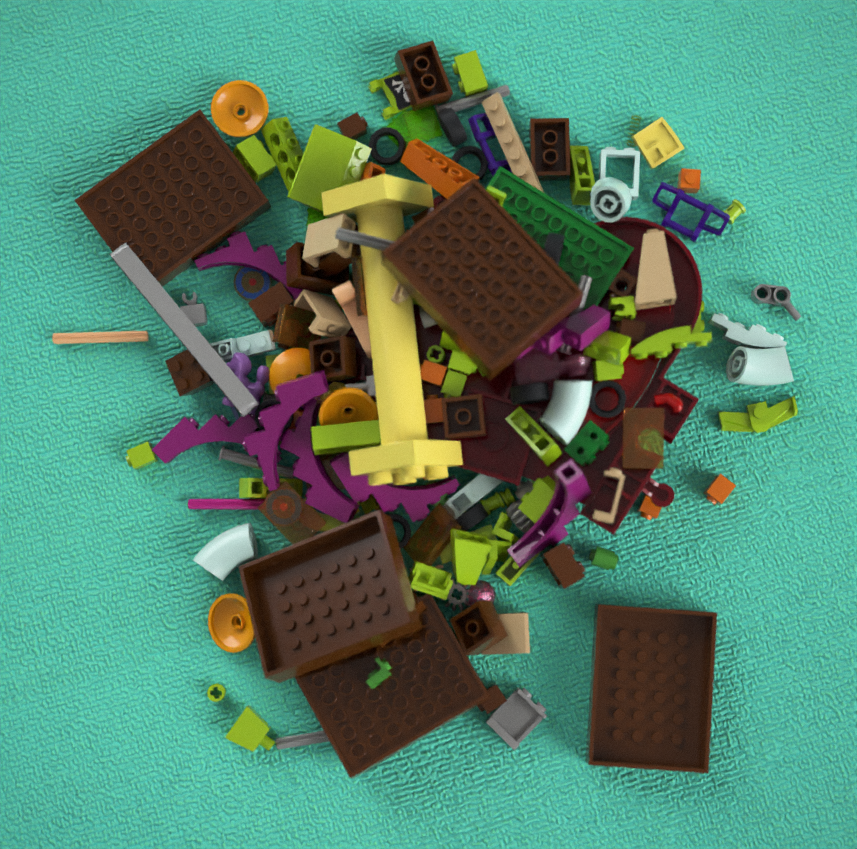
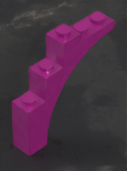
M241 231L232 233L230 238H227L230 246L218 247L215 249L216 252L209 255L208 253L201 254L195 260L199 271L228 265L249 267L259 271L261 269L276 282H281L294 301L302 292V289L287 287L286 261L281 266L273 246L262 245L254 252L245 231L242 233Z
M592 305L578 314L562 319L518 356L517 359L532 348L550 355L563 344L581 351L609 329L610 312Z
M324 370L279 383L274 392L277 401H280L281 404L264 408L259 412L260 425L264 426L265 429L249 433L244 437V450L249 453V456L257 454L256 461L258 467L263 470V482L266 487L268 486L269 491L276 490L281 485L277 471V451L285 425L301 405L316 396L326 393L330 389Z
M314 397L304 403L302 417L300 416L295 423L297 428L287 429L282 434L280 447L300 457L293 465L294 472L292 475L313 485L306 492L305 497L307 499L305 503L343 523H348L353 520L359 504L348 498L335 486L327 475L320 456L314 455L311 427L317 425L318 413L323 401L318 397Z
M248 413L229 426L230 422L224 415L219 416L215 414L201 429L198 428L200 424L193 417L190 419L184 417L152 451L166 464L182 452L208 442L226 441L243 445L244 437L258 429L255 415ZM279 449L277 451V464L283 459L280 456L282 452Z
M342 452L330 459L331 466L355 503L366 501L372 493L384 513L386 511H394L399 507L398 504L402 503L413 522L425 519L430 512L427 506L429 503L431 505L437 503L441 496L446 493L448 495L452 494L460 485L456 477L452 475L444 480L427 485L394 486L393 483L369 486L368 476H351L349 452Z
M571 459L554 471L556 475V488L542 516L520 540L507 549V552L519 567L550 544L554 546L569 535L564 526L580 515L576 504L592 493L583 473Z

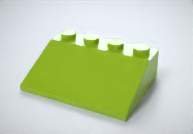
M315 124L287 197L324 214L321 193L359 182L372 148Z

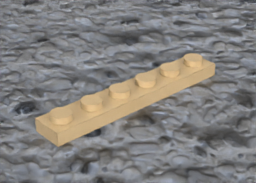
M497 92L481 103L514 175L544 193L503 99Z

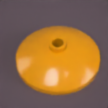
M236 80L224 84L215 93L211 102V115L214 123L223 133L232 137L241 138L255 134L263 127L268 117L269 106L265 94L257 85L248 81ZM244 110L245 112L243 115H239L238 111Z
M287 349L274 359L269 371V383L274 394L279 383L295 379L298 374L303 376L311 374L309 349Z
M342 388L330 393L323 400L319 409V422L321 426L378 420V409L373 398L366 392L356 388ZM346 408H351L352 410H351V411H346L345 409H346Z
M235 593L224 594L218 597L213 602L208 614V627L211 637L222 650L231 653L241 652L247 649L255 639L246 598Z

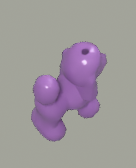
M236 352L232 360L226 364L260 405L261 397L265 391L264 385L269 380L270 370L267 366H260L257 370V381L255 383L250 382L247 375L252 369L251 360L244 353ZM224 396L222 404L234 407L229 399ZM257 407L250 411L249 414L255 415Z

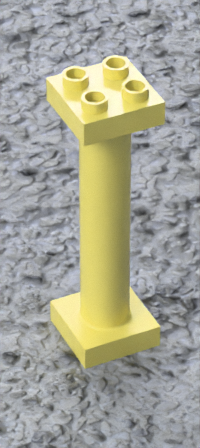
M386 174L321 193L324 216L333 217L344 213L357 222L358 232L391 241H396L405 233L404 216L422 212L430 207L434 208L431 185ZM360 245L381 446L350 451L351 476H368L369 486L393 483L394 486L416 483V479L420 478L425 480L448 478V467L463 465L461 442L428 440L412 296L409 294L408 299L399 304L391 301L399 282L382 265V250Z

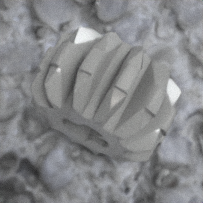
M517 500L509 505L510 507L506 509V512L514 524L522 532L527 533L535 523L518 508L522 501Z
M451 578L453 583L447 595L449 601L445 606L448 607L453 603L452 610L455 611L456 604H459V609L463 610L461 603L464 602L466 606L470 605L465 599H473V596L467 595L468 592L473 591V588L466 590L465 587L468 585L461 586L459 582L455 585L454 578ZM454 589L462 591L461 599L452 598L451 593H454Z

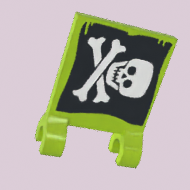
M398 71L382 79L369 82L370 86L368 88L371 94L382 89L390 104V107L382 110L384 120H388L394 115L411 108Z

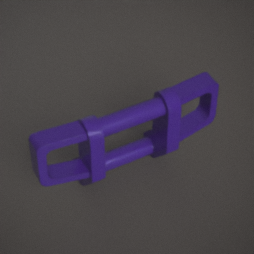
M487 114L473 115L468 119L476 142H479L489 164L488 169L492 176L495 175L500 166L513 173L507 159L495 161L488 146L487 140L497 138ZM477 120L483 122L487 131H480Z
M665 182L659 185L652 202L667 211L661 226L665 228L667 226L689 237L690 241L694 243L702 229L717 236L722 234L730 219L728 214L711 204L707 205L685 194V191L682 189H678ZM662 189L676 194L671 206L658 199ZM680 200L704 211L694 231L670 220ZM711 212L724 219L721 228L717 229L705 224Z

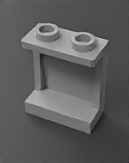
M519 687L486 720V723L513 750L547 717L544 713L547 709L539 701L535 704L530 699L532 695L525 688L521 690Z

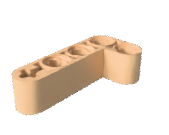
M349 280L333 288L332 291L370 360L372 359L367 310L354 285Z

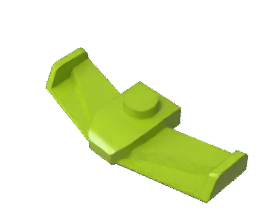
M792 396L770 408L767 407L765 401L747 405V413L722 411L717 413L721 431L761 433L796 416L798 408L795 396Z

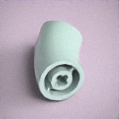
M605 177L598 180L592 187L590 194L591 209L594 215L604 222H615L622 218L629 210L632 201L628 186L623 181L613 177Z
M740 346L733 350L727 361L726 375L728 380L734 383L768 386L794 382L785 346L770 349H754Z
M591 380L554 381L550 403L544 414L540 417L539 422L555 439L564 445H567L575 436L585 418L591 397Z
M251 523L236 526L218 535L198 552L193 561L224 581L238 566L258 558L257 541Z

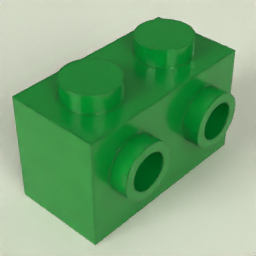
M589 420L566 446L564 451L581 466L584 467L586 464L589 466L596 459L594 455L598 450L603 451L607 447L610 437L594 422Z

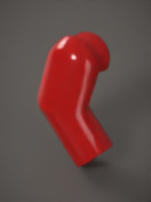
M673 393L654 395L656 405L667 403L672 407L673 412L682 411L683 402Z

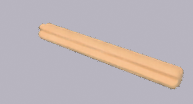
M147 331L54 333L52 336L54 344L147 342L149 339Z

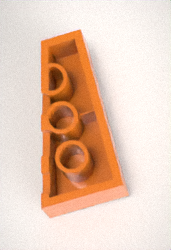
M418 138L408 142L400 160L407 169L431 185L432 188L446 199L472 178H475L477 181L480 179L479 176Z

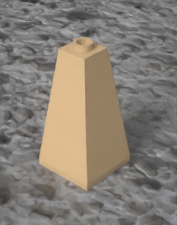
M659 229L648 230L643 235L634 304L635 311L673 305L676 301L664 231H659Z

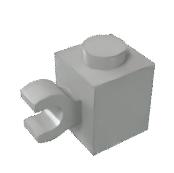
M193 292L192 300H187L186 294L183 293L182 300L187 305L180 306V309L195 327L208 325L206 306L203 303L197 304V294Z

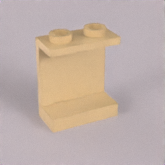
M342 213L309 224L302 259L316 268L319 265L320 256L333 251L343 258L351 257L353 243L336 239L335 235L339 227L355 231L356 222Z
M303 289L293 304L295 307L315 312L317 315L309 327L311 333L328 338L346 336L352 327L332 297Z
M610 468L609 471L605 470L604 477L618 480L619 485L611 514L595 510L593 520L613 524L625 475H621V470Z

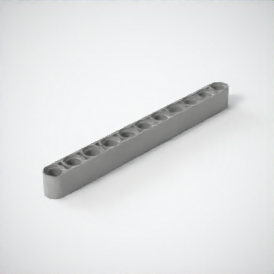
M123 243L109 254L239 413L244 417L257 407L259 403L131 248L126 243Z

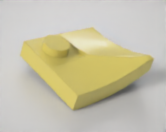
M660 117L631 136L651 169L685 149L663 117Z

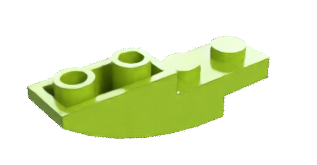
M690 326L668 329L640 342L631 349V356H635V359H646L647 355H655V358L668 357L667 354L672 352L671 346L675 345L676 349L687 348L689 344H695V347H706L707 343H711L712 335L711 332L691 334Z

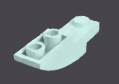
M714 313L708 322L725 331L722 339L739 346L754 349H770L786 346L787 342L783 341L784 338L782 336L766 332L767 329L759 324H756V326L751 325L746 330V326L739 322L733 323L729 321V318L722 313H718V315Z
M273 330L210 343L224 362L231 361L236 352L252 357L276 350Z
M480 474L432 514L445 529L453 520L464 514L503 481Z

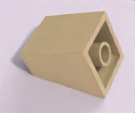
M528 613L498 614L508 636L481 654L530 653Z

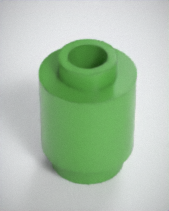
M596 546L595 549H591L588 559L591 560V564L606 570H614L619 555H616L614 551Z

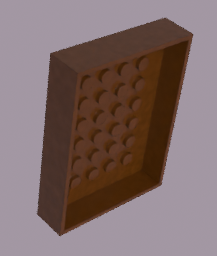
M200 109L75 199V202L112 252L123 243H126L162 287L195 264V260L198 259L199 255L210 253L225 242L227 238H230L232 233L240 231L271 208L269 200Z
M472 178L382 251V265L489 380L581 304L584 294L475 178Z
M380 510L238 566L264 676L266 679L277 683L422 629L392 518Z
M425 594L419 598L427 607L419 614L422 629L390 640L384 647L377 645L295 677L349 777L355 779L491 698L430 594ZM375 658L385 659L391 666L389 669L391 675L372 689L366 682L369 679L368 675L376 669L378 671L382 669L375 661Z
M595 604L586 763L588 765L696 773L709 772L717 624L716 612Z

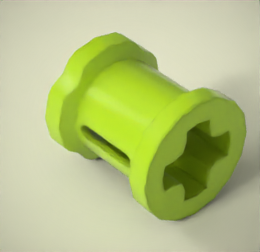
M734 199L732 204L723 212L730 216L728 223L731 225L741 213L744 214L746 212V209L738 200Z
M434 345L429 347L427 358L431 362L441 364L445 360V352L441 347ZM435 350L438 353H441L439 355L438 360H436L434 357L431 358V356L434 355L433 351Z
M495 492V495L486 500H480L489 515L499 507H505L498 492Z

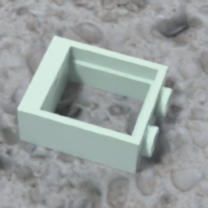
M605 147V149H601L599 180L605 178L606 157L634 158L633 189L629 188L631 192V200L636 201L639 193L640 151H635V148L616 150L615 147Z

